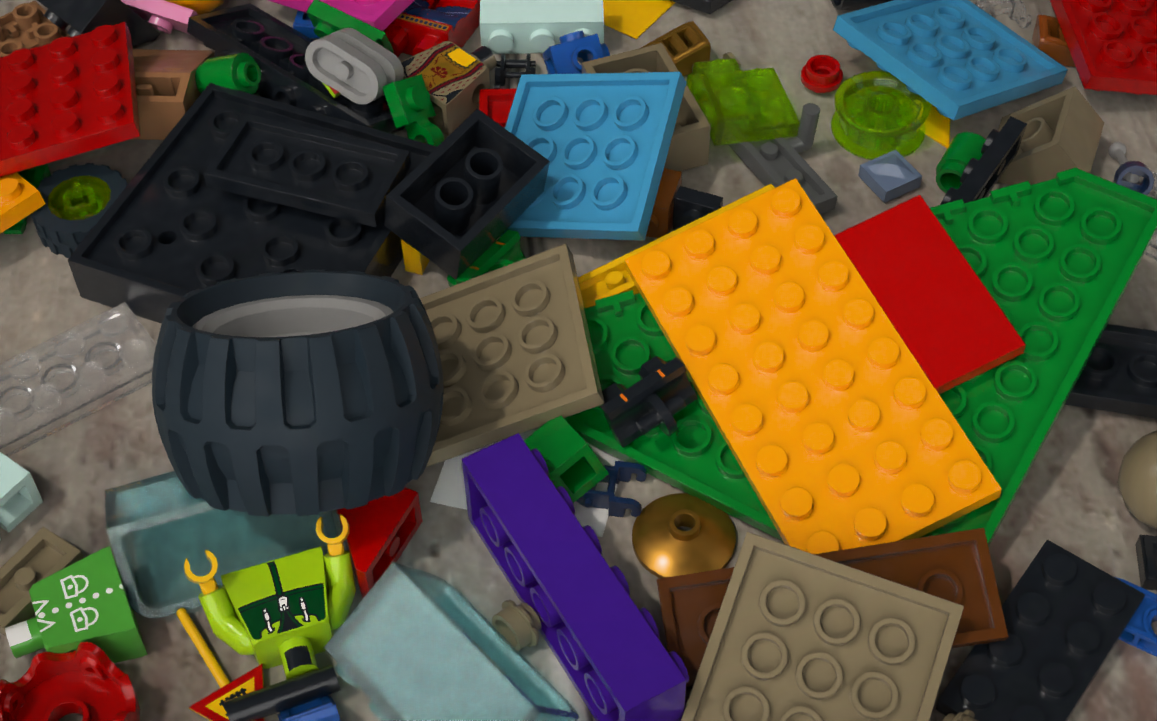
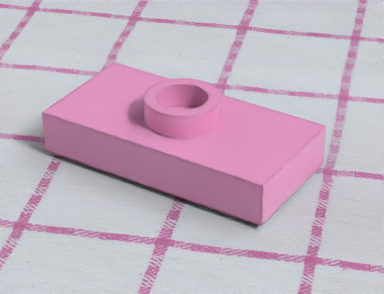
M120 0L142 19L148 20V23L153 28L171 34L173 29L187 33L189 17L198 15L192 9L165 0Z

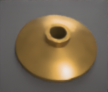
M687 493L670 494L652 501L642 509L632 529V545L637 559L646 570L660 579L724 569L730 562L735 550L736 534L728 514ZM684 526L692 529L689 531L679 530L677 527Z

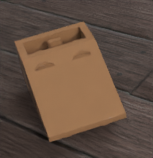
M133 49L140 137L131 140H164L201 95L196 86L195 73L199 65L203 64L208 58L214 57V51Z

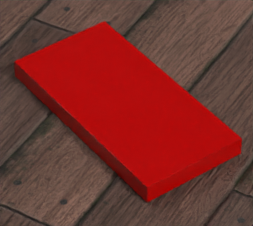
M921 195L913 197L834 235L939 394L1024 353L1026 344Z

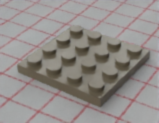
M566 243L420 298L432 324L438 345L444 385L440 426L426 467L496 443L517 433L521 434L538 428L556 417L562 416L566 418L605 404L574 258Z
M747 532L681 721H929L964 606Z

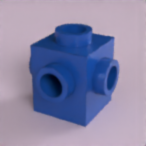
M583 31L569 33L560 37V44L550 46L542 54L548 74H582V62L610 56L606 44H600L598 34L585 37Z

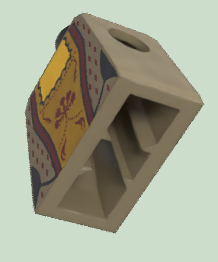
M444 41L401 61L404 70L403 79L422 74L436 116L430 117L428 120L449 136L476 109H479V89H490L489 71L496 67L497 62L492 51L486 46H481L469 54L453 42Z

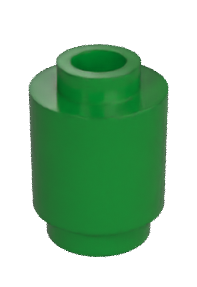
M247 53L208 58L203 64L198 66L195 73V82L200 93L205 90L209 83H213L225 88L255 94L261 80V71L258 64Z
M962 132L953 138L936 167V182L943 192L947 193L951 187L956 189L962 184L960 179L968 162L972 158L979 160L983 155L981 154V149L986 140L984 137L973 132Z

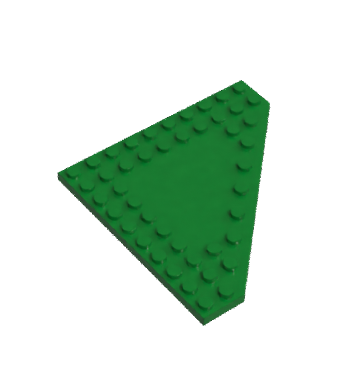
M1078 168L1056 173V178L1030 185L1029 181L996 189L990 191L989 197L964 203L963 199L930 208L1026 346L1023 354L939 394L1002 488L1000 498L922 537L984 528L988 547L990 546L1157 232V199ZM633 290L595 300V306L584 308L602 390L613 383L622 384L626 389L641 380L638 374L641 365L655 356L660 357L667 363L676 358L674 351L640 293L634 295ZM688 376L687 378L698 399L673 416L678 431L670 436L663 433L657 426L622 448L615 440L600 407L602 405L564 418L590 445L624 462L641 464L647 469L648 474L783 541Z

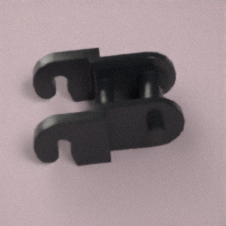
M502 53L501 61H496L494 89H501V86H505L506 78H520L521 75L536 74V61H531V53H527L526 59H506L505 53ZM506 68H526V72H506Z

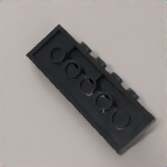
M248 3L189 17L187 33L202 41L207 48L215 50L214 57L237 53H247L253 57L261 71L259 88L255 94L387 133L401 131L405 128V126L396 128L385 95L368 104L354 103L343 95L333 98L323 83L316 79L306 66L305 52L308 45L314 40L253 4Z

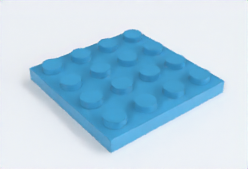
M893 0L838 15L833 31L847 40L849 46L863 52L875 61L881 70L891 73L903 82L910 92L923 97L935 106L941 115L951 118L953 121L1062 84L1068 71L1063 65L969 0Z
M641 72L521 75L505 129L548 159L550 164L544 192L505 232L507 230L517 231L520 237L645 241L687 83L682 73Z

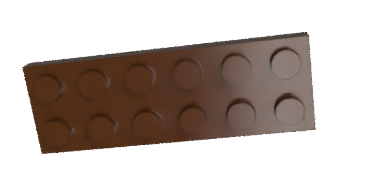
M984 528L814 554L963 605L964 609L952 648L1004 641L1008 638ZM734 567L657 579L668 652L675 651L687 669L689 682L686 683V690L692 689Z

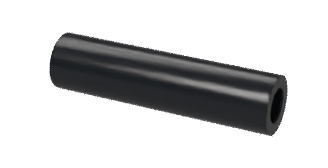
M331 664L224 701L229 721H256L341 691Z

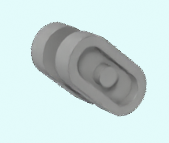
M342 28L330 35L314 40L308 45L305 52V62L309 72L316 79L339 91L341 95L357 104H368L384 95L383 86L403 80L404 77L403 66L394 53L353 28Z

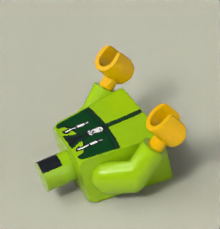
M340 514L343 530L335 538L326 537L323 532V518L319 517L317 520L316 533L323 542L327 543V554L323 555L320 546L221 575L223 585H217L214 578L218 562L212 552L204 551L207 560L211 563V571L202 577L192 573L186 558L184 564L185 576L189 581L199 584L202 593L198 595V598L216 637L240 655H254L258 665L263 664V669L283 665L287 680L319 669L315 654L331 650L335 646L334 630L345 624L356 592L350 551H344L343 544L350 533L348 520Z

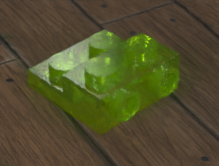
M735 58L694 62L693 74H688L687 86L711 125L710 137L714 146L795 137L798 135L800 121L774 68H756L741 71Z

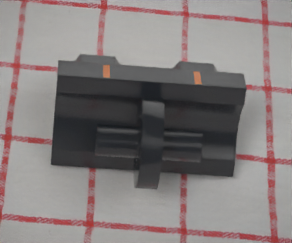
M655 356L641 365V369L638 372L641 380L626 389L622 384L613 383L602 390L605 404L600 407L615 440L622 448L657 426L667 436L672 435L678 431L673 416L698 399L687 378L685 365L677 357L667 363L660 357Z

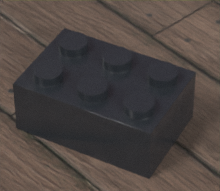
M476 109L386 196L384 226L454 279H457L544 192L550 161L482 111Z

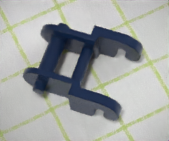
M615 461V466L603 465L609 474L600 482L608 483L607 492L596 491V484L577 500L580 505L587 508L608 509L609 516L623 518L626 509L631 510V516H640L642 506L638 501L631 498L615 497L614 492L616 484H619L620 481L629 482L632 473L637 474V481H645L647 469L641 464Z

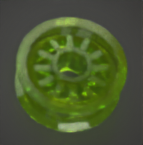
M885 71L860 73L845 80L837 89L834 99L836 111L832 117L831 130L836 141L845 150L858 157L873 160L895 149L903 157H906L920 147L925 137L924 123L930 113V103L920 95L910 92L906 85L891 73Z

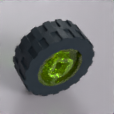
M85 163V165L74 164L68 168L52 172L51 176L45 177L40 181V185L36 189L39 190L46 204L33 212L31 217L42 244L45 247H49L54 254H62L69 258L128 185L126 179L122 178L121 173L117 170H111L109 166L103 164L99 166L94 165V163Z

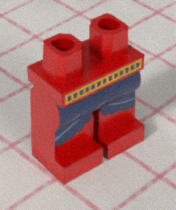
M415 0L383 32L386 33L394 50L393 53L397 57L401 53L414 56L444 41H451L462 48L480 25V0Z

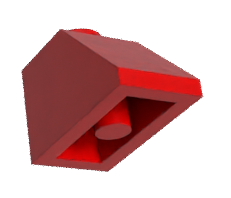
M406 487L390 497H380L369 501L367 505L348 510L345 508L336 509L341 530H343L340 514L348 520L350 533L344 542L347 551H350L352 568L361 596L368 601H372L423 522L419 494Z

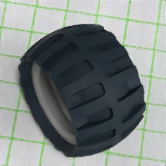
M304 270L302 272L259 274V276L242 279L234 278L217 282L216 285L204 289H196L186 293L179 302H172L168 306L161 324L152 369V401L159 435L171 465L187 492L194 499L202 498L207 501L210 507L226 511L230 509L247 512L248 515L266 517H269L271 514L309 516L318 515L324 511L357 508L367 505L369 501L380 497H390L404 490L408 482L412 479L418 480L423 474L433 450L442 415L444 394L443 369L432 324L414 288L410 285L404 286L399 283L398 279L392 277H379L359 271Z

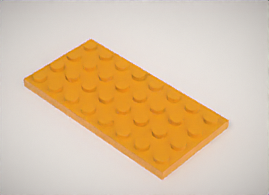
M796 178L624 259L627 272L676 357L685 365L687 376L785 545L811 554H819L920 538L1000 498L1002 488L919 366Z

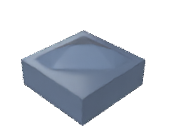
M896 149L861 164L858 174L864 183L884 203L919 188L922 175Z

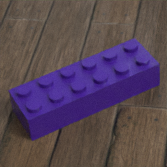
M517 433L462 458L468 519L521 603H527L537 613L541 621L540 633L595 720L681 721L687 705L685 700L686 683L689 682V675L682 659L675 651H666L658 639L659 631L652 615L646 608L638 609L629 596L630 589L622 571L616 565L609 567L601 555L602 548L594 530L589 525L581 526L575 517L573 502L565 488L562 486L556 488L549 479L547 464L539 450L536 448L530 450L520 434Z

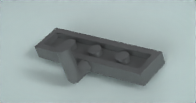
M742 91L705 102L703 113L708 122L765 186L772 184L776 188L796 178L820 215L835 209L838 196L799 155V153L807 151L813 146L820 114V107L818 105L807 103L803 106L797 136L785 139Z

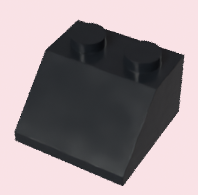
M37 0L48 8L43 16L63 31L68 25L71 26L67 31V34L71 37L91 32L102 25H115L125 22L129 29L132 46L156 40L161 34L120 0Z

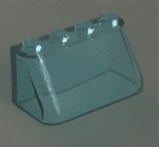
M175 471L105 490L106 530L123 585L133 610L147 618H161L175 614L179 608L189 610L202 606L198 595L202 593L199 584L189 581L185 576L184 564L186 558L192 573L202 577L211 571V563L207 560L204 551L212 552L218 562L214 578L217 585H223L221 575L320 546L323 555L327 554V543L323 542L316 533V522L319 517L323 518L324 535L328 538L338 537L332 510L320 512L318 515L271 514L269 517L248 515L247 512L230 509L223 511L210 507L207 501L202 498L194 499L187 492Z
M395 562L391 563L324 647L338 663L335 667L338 675L353 687L361 688L372 700L369 703V708L382 721H577L579 718L574 707L456 588L437 575Z

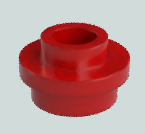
M813 56L801 70L802 84L816 93L832 92L842 84L843 72L840 64L831 56Z

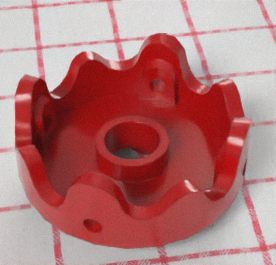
M81 642L77 650L70 653H38L33 657L28 671L16 682L0 680V721H59L63 716L71 713L83 715L82 721H140V706L137 694L128 674L120 670L100 647L91 642Z

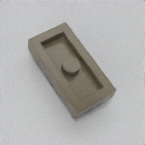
M43 526L0 568V633L6 636V627L28 620L35 614L29 593L31 586L83 559L84 556L81 550Z

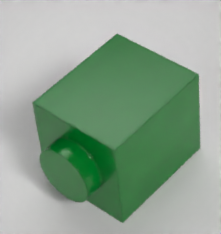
M562 416L547 421L524 440L530 450L534 448L539 450L547 464L549 479L556 488L559 486L564 487L573 503L609 474L588 443Z

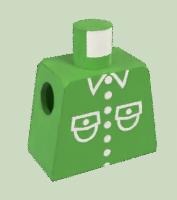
M110 546L33 584L29 589L36 617L5 628L10 648L16 659L44 648L47 652L70 653L77 650L81 642H91L97 645L113 663L148 655L122 574Z

